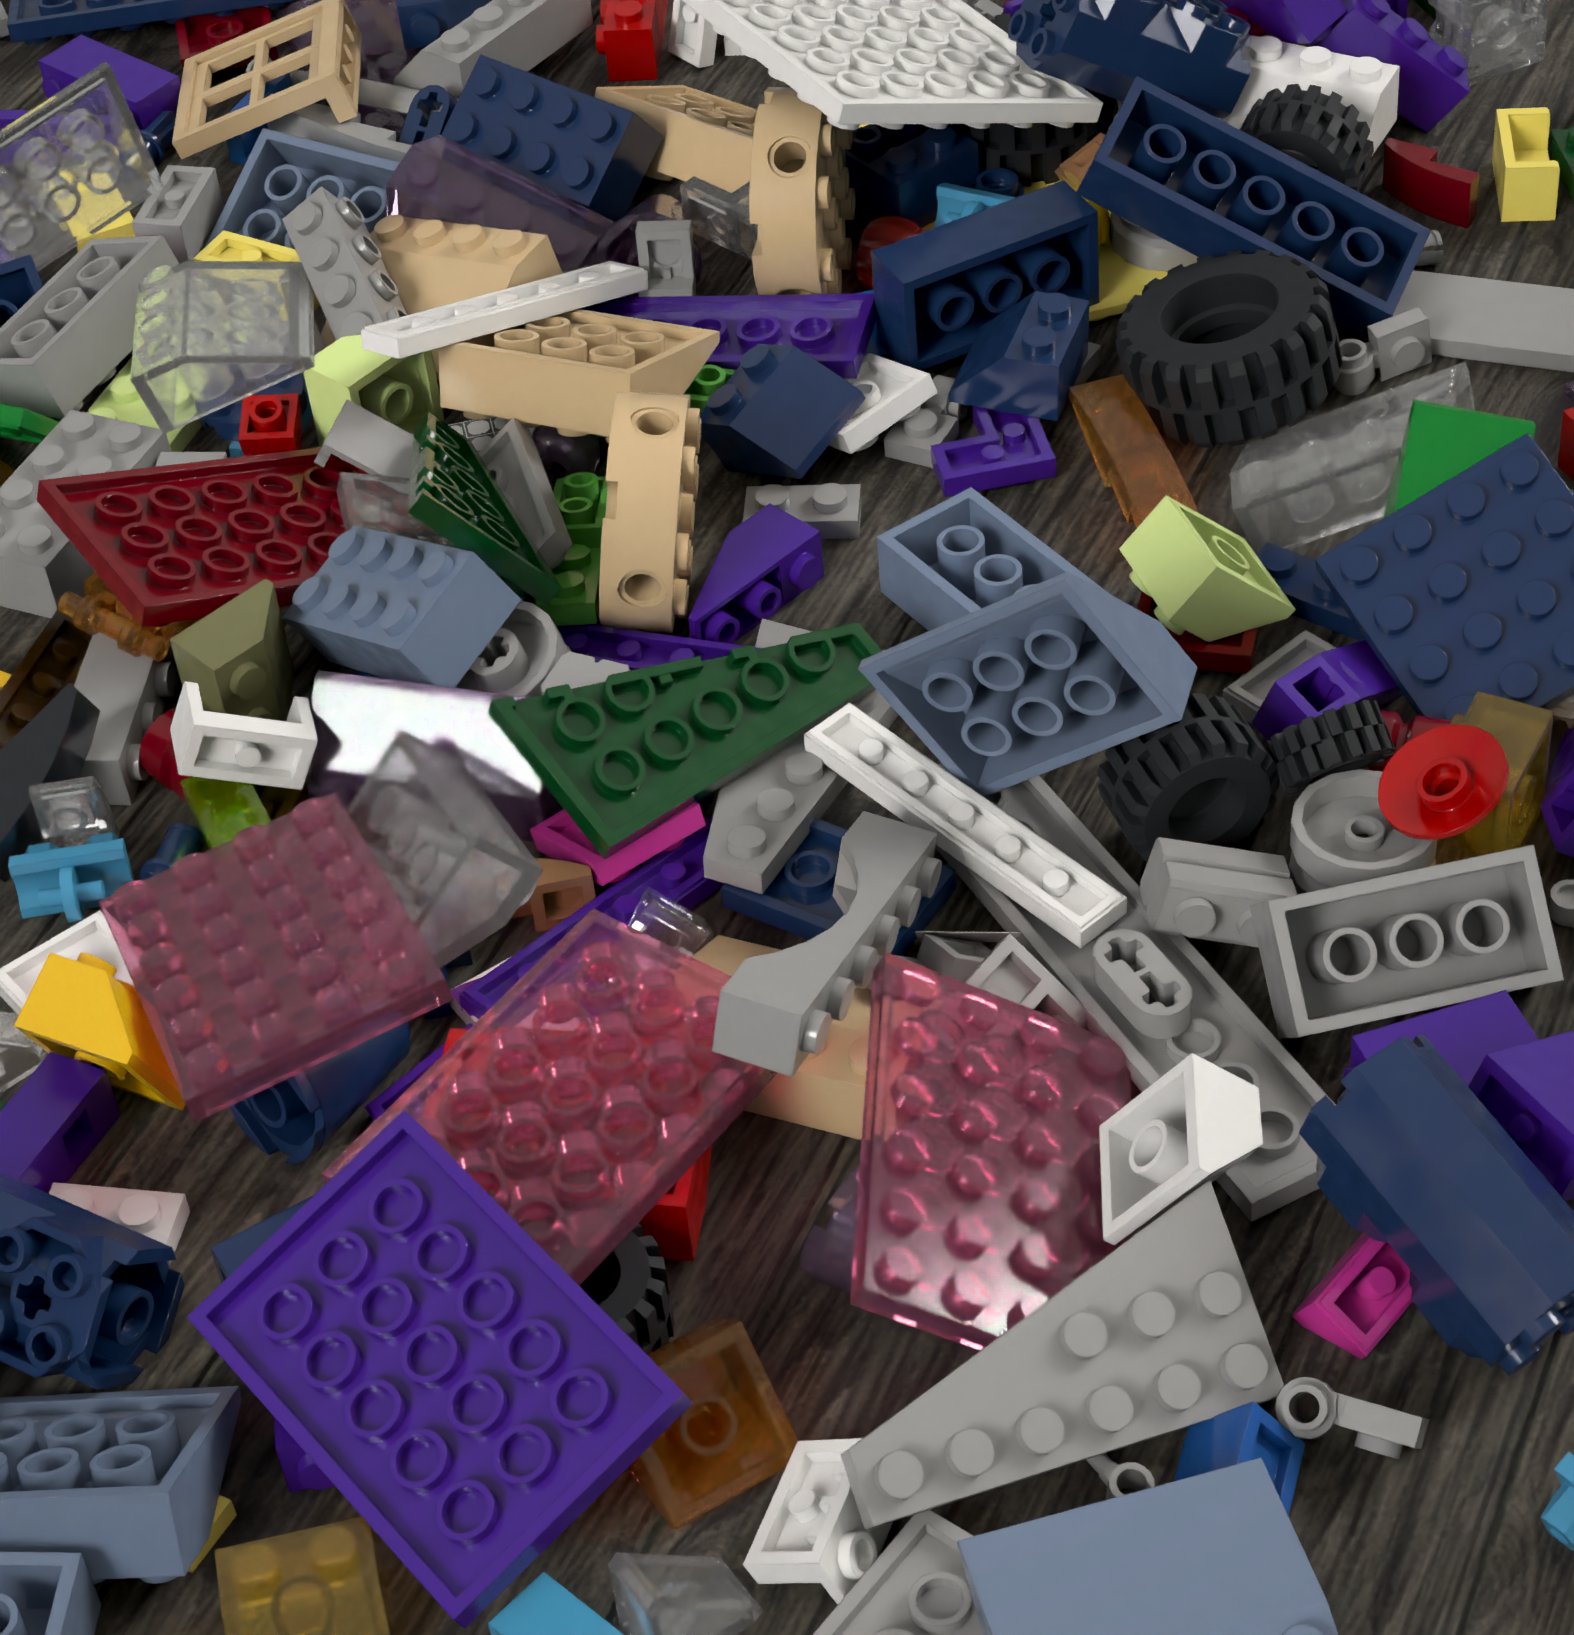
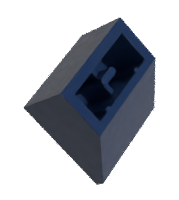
M868 124L853 131L852 147L850 150H845L846 167H848L849 187L855 189V197L867 218L901 239L936 221L938 211L936 192L938 185L949 183L973 188L979 175L978 142L948 125L945 129H934L922 124H904L902 129L894 130L877 124Z

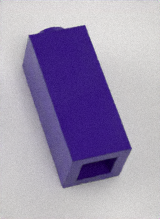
M50 1052L0 1111V1173L46 1193H49L53 1182L67 1183L121 1116L107 1071L95 1063L89 1065Z

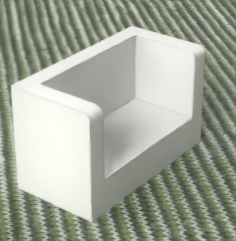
M186 681L183 684L170 727L179 775L299 790L303 788L318 742L308 698L294 697L286 721L203 711L198 683Z

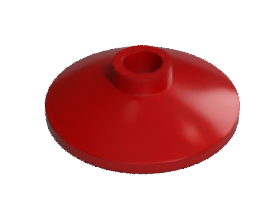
M1453 724L1425 731L1404 744L1385 766L1378 786L1380 809L1394 829L1411 838L1437 840L1460 834L1482 821L1500 801L1509 777L1507 756L1495 737L1475 726Z

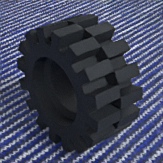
M1362 700L1357 704L1354 702L1345 704L1337 710L1332 708L1323 711L1322 715L1317 717L1310 716L1301 720L1302 723L1298 725H1290L1283 729L1282 733H1277L1270 737L1271 740L1266 741L1268 752L1278 768L1276 772L1280 778L1283 791L1288 794H1294L1298 791L1302 793L1308 785L1330 774L1357 769L1368 770L1369 766L1384 762L1385 758L1391 757L1396 751L1375 700Z

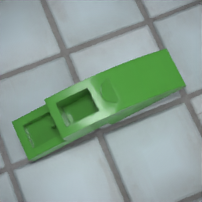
M577 472L565 478L556 479L553 493L573 545L567 550L563 561L552 570L562 588L547 606L537 599L535 602L537 607L549 614L556 626L597 624L599 617L602 520L605 518L607 503L606 476L598 477L591 472Z

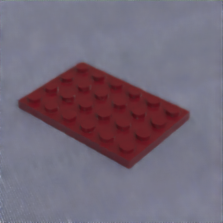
M321 447L39 480L37 502L141 627H163L172 622L204 618L265 578L274 584L279 607L292 605V597L297 588L305 580L315 576L329 558L328 552L332 543L341 534L350 530L353 525L446 546L427 525L407 513L408 506L382 480L333 454L330 455L324 468L314 463Z

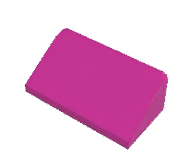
M1363 1232L1291 1316L1306 1329L1359 1359H1363L1372 1351L1412 1303V1288L1409 1283L1410 1268L1389 1243L1373 1240L1366 1232Z

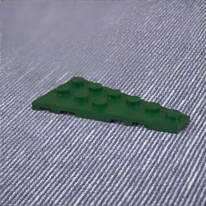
M428 412L414 429L407 513L450 541L449 547L474 552L521 599L528 593L547 606L562 588L472 442Z
M857 622L791 636L787 643L755 650L753 645L731 649L728 656L702 661L700 656L612 674L608 675L606 682L573 689L570 688L569 684L546 688L544 695L516 701L513 696L491 700L487 713L601 856L606 859L803 736L848 703L854 704L875 691L876 688L858 668L861 660L882 652V650Z

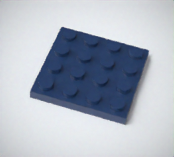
M1529 433L1519 437L1316 559V570L1417 715L1452 720L1453 724L1475 726L1487 731L1498 740L1574 694V494Z

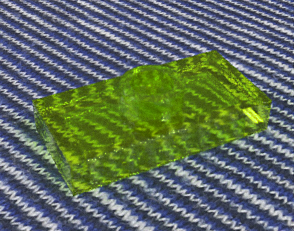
M193 776L180 781L184 797L222 874L283 853L279 836L252 784Z

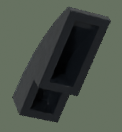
M71 683L66 685L0 750V879L3 882H6L11 877L8 868L9 856L25 854L29 845L39 844L57 819L77 782L90 750L100 710Z

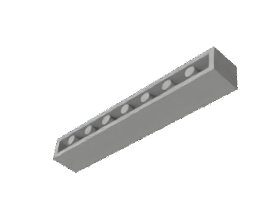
M160 452L156 466L227 458L226 452ZM109 590L74 687L100 710V715L90 750L77 782L64 805H132L140 780H146L148 777V773L142 768L139 758L141 741L148 727L163 714L168 698H173L177 691L178 669L170 638L193 625L195 619L172 622L163 627H141L114 593Z

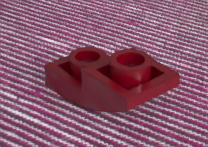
M1388 138L1384 144L1382 188L1402 203L1423 214L1468 229L1476 218L1479 173L1437 163V149Z

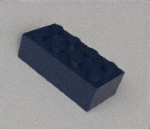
M480 54L436 146L469 169L619 228L664 136L632 111Z
M1064 180L871 251L878 343L897 363L920 371L968 353L981 326L1034 291L1062 293L1068 297L1090 300L1089 306L1099 303L1098 211L1083 197L1076 194V191Z

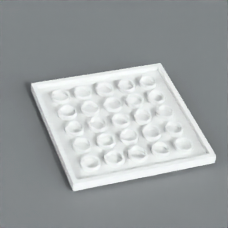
M682 0L685 2L687 10L704 17L712 24V29L716 33L729 37L740 46L742 54L758 60L769 69L768 74L771 77L788 84L798 92L797 97L801 101L817 107L827 115V121L830 124L841 129L856 130L860 124H877L894 130L902 129L904 124H922L934 129H945L948 124H966L974 128L986 129L990 127L991 123H1007L1018 128H1031L1033 123H1049L1057 127L1071 128L1074 123H1097L1103 105L1102 101L1084 88L1033 70L1016 55V42L1010 40L1005 31L962 0Z

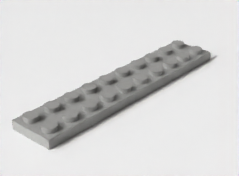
M942 763L938 764L939 766H941L942 768H944L946 771H948L947 768H946ZM1039 775L984 796L1127 897V913L1080 949L937 845L935 846L937 851L955 869V872L1006 932H1021V935L1015 939L1079 1000L1087 1018V1028L1138 1089L1143 1092L1191 1053L1259 1088L1263 1145L1257 1148L1248 1158L1241 1160L1216 1179L1251 1222L1319 1189L1317 1185L1318 1173L1316 1170L1317 1155L1301 1137L1299 1131L1310 1109L1327 1094L1182 934L1175 936L1150 931L1146 916L1147 908H1144L1139 891L1140 887ZM1116 929H1132L1150 938L1188 980L1192 987V1022L1187 1030L1172 1038L1155 1039L1143 1035L1135 1029L1099 988L1094 979L1093 951L1099 937ZM1136 963L1129 965L1136 972ZM1149 995V1005L1154 1002H1157L1151 995Z

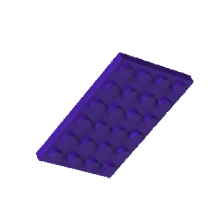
M405 1109L187 1316L189 1321L449 1616L464 1629L693 1404L688 1396Z

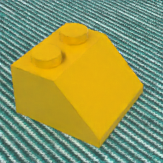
M50 952L14 1026L48 1053L54 1052L89 1065L92 1063L97 1064L107 1071L111 1086L183 1111L188 1096L163 1022L142 1003L145 994L138 988L115 979L114 976L117 969L100 958L80 953L75 961Z

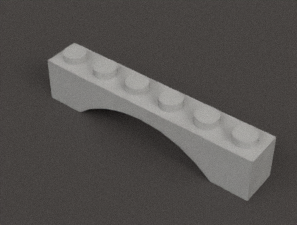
M863 811L841 839L832 896L844 915L831 928L807 942L778 952L748 957L743 961L720 990L712 1052L793 1077L809 1053L818 1055L825 1044L832 1021L834 1019L842 1021L845 1018L856 988L865 989L868 986L879 956L889 957L894 948L900 927H910L917 914L921 898H931L934 894L942 868V861L933 858L938 833Z

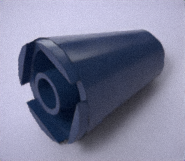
M371 1000L244 1036L227 1047L221 1060V1073L230 1069L234 1086L224 1092L228 1106L241 1129L260 1150L268 1155L281 1150V1152L290 1155L284 1163L294 1165L314 1156L407 1057L410 1051L409 1024L398 1009L380 1000Z

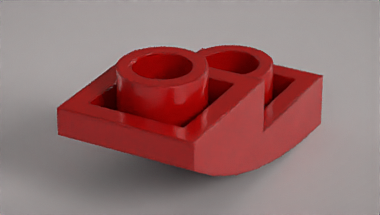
M298 393L243 396L238 437L243 456L301 450V400Z

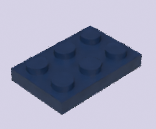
M814 818L809 826L810 833L763 894L724 884L721 888L723 907L808 940L828 930L844 915L832 895L841 839L848 830ZM942 865L940 878L934 894L931 898H921L917 914L910 927H900L891 955L904 956L917 939L915 931H923L956 890L955 869Z

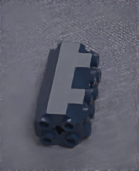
M1024 0L1020 9L1011 17L1008 25V37L1016 42V55L1033 70L1122 102L1136 76L1222 120L1232 113L1250 77V62L1242 59V45L1251 48V35L1248 33L1251 25L1243 19L1227 13L1228 7L1218 0Z
M1424 1034L1416 1035L1413 1041L1409 1036L1400 1037L1351 1070L1341 1080L1347 1089L1340 1095L1336 1106L1325 1095L1310 1109L1299 1134L1317 1155V1185L1354 1230L1366 1232L1373 1240L1389 1243L1410 1268L1411 1300L1449 1347L1461 1349L1469 1357L1483 1358L1490 1367L1499 1364L1507 1375L1510 1376L1536 1358L1544 1349L1541 1343L1559 1329L1564 1336L1574 1332V1211Z
M0 1173V1361L36 1378L65 1374L97 1390L132 1384L144 1370L133 1364L145 1349L157 1354L170 1337L185 1286L181 1273L169 1268L167 1261L176 1260L173 1248Z

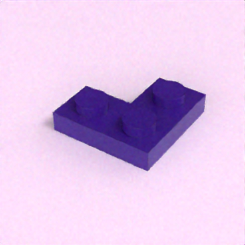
M973 406V420L980 436L930 445L932 466L944 497L955 496L970 487L978 492L1013 484H1027L1034 480L1056 476V458L1039 418Z

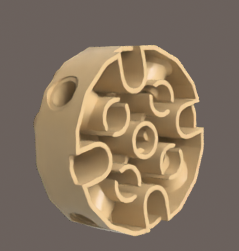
M768 87L764 91L765 104H759L755 117L750 164V224H758L757 242L752 253L753 274L758 295L841 294V270H850L852 263L851 238H845V220H854L856 197L855 189L849 188L848 167H846L845 150H850L852 147L853 130L841 129L830 124L827 121V115L814 105L801 101L797 97L798 92L793 88Z
M617 391L615 395L605 480L607 483L606 514L602 520L599 620L602 626L650 633L672 634L675 619L687 620L689 585H687V581H691L693 546H691L689 537H693L695 501L693 500L697 499L699 464H697L698 456L696 453L699 454L702 424L700 408H690V395L638 391Z

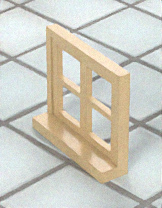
M319 1L185 59L172 144L181 160L325 98L339 124L356 117L358 114L362 33L345 1ZM312 31V43L310 46L268 63L270 48ZM255 55L252 71L210 88L212 73ZM310 64L308 80L264 98L266 82ZM251 89L249 105L206 123L208 107Z

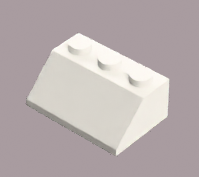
M1252 35L1251 48L1246 46L1242 48V59L1250 62V77L1232 113L1222 119V121L1240 130L1254 103L1259 98L1264 100L1267 92L1278 88L1283 93L1287 85L1299 84L1301 90L1307 91L1310 84L1320 86L1322 94L1330 96L1332 91L1343 96L1340 103L1348 107L1353 104L1360 112L1357 121H1366L1371 132L1367 140L1373 141L1374 154L1397 120L1400 66L1383 63L1373 57H1354L1330 52L1327 48L1320 46L1306 47L1282 42L1272 36L1258 37ZM1280 150L1304 164L1318 167L1313 160L1302 153L1292 150Z

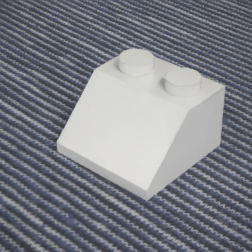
M1191 1053L1099 1126L1103 1240L1115 1246L1136 1234L1208 1180H1211L1212 1183L1263 1145L1259 1088Z

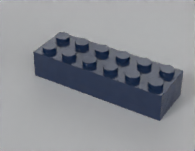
M1136 76L1119 107L1076 194L1199 258L1211 254L1213 258L1226 256L1227 251L1243 250L1245 254H1255L1257 250L1272 251L1277 257L1286 254L1296 258L1320 275L1321 281L1326 284L1337 330L1364 343L1369 342L1367 326L1393 316L1431 232L1430 229L1138 76Z

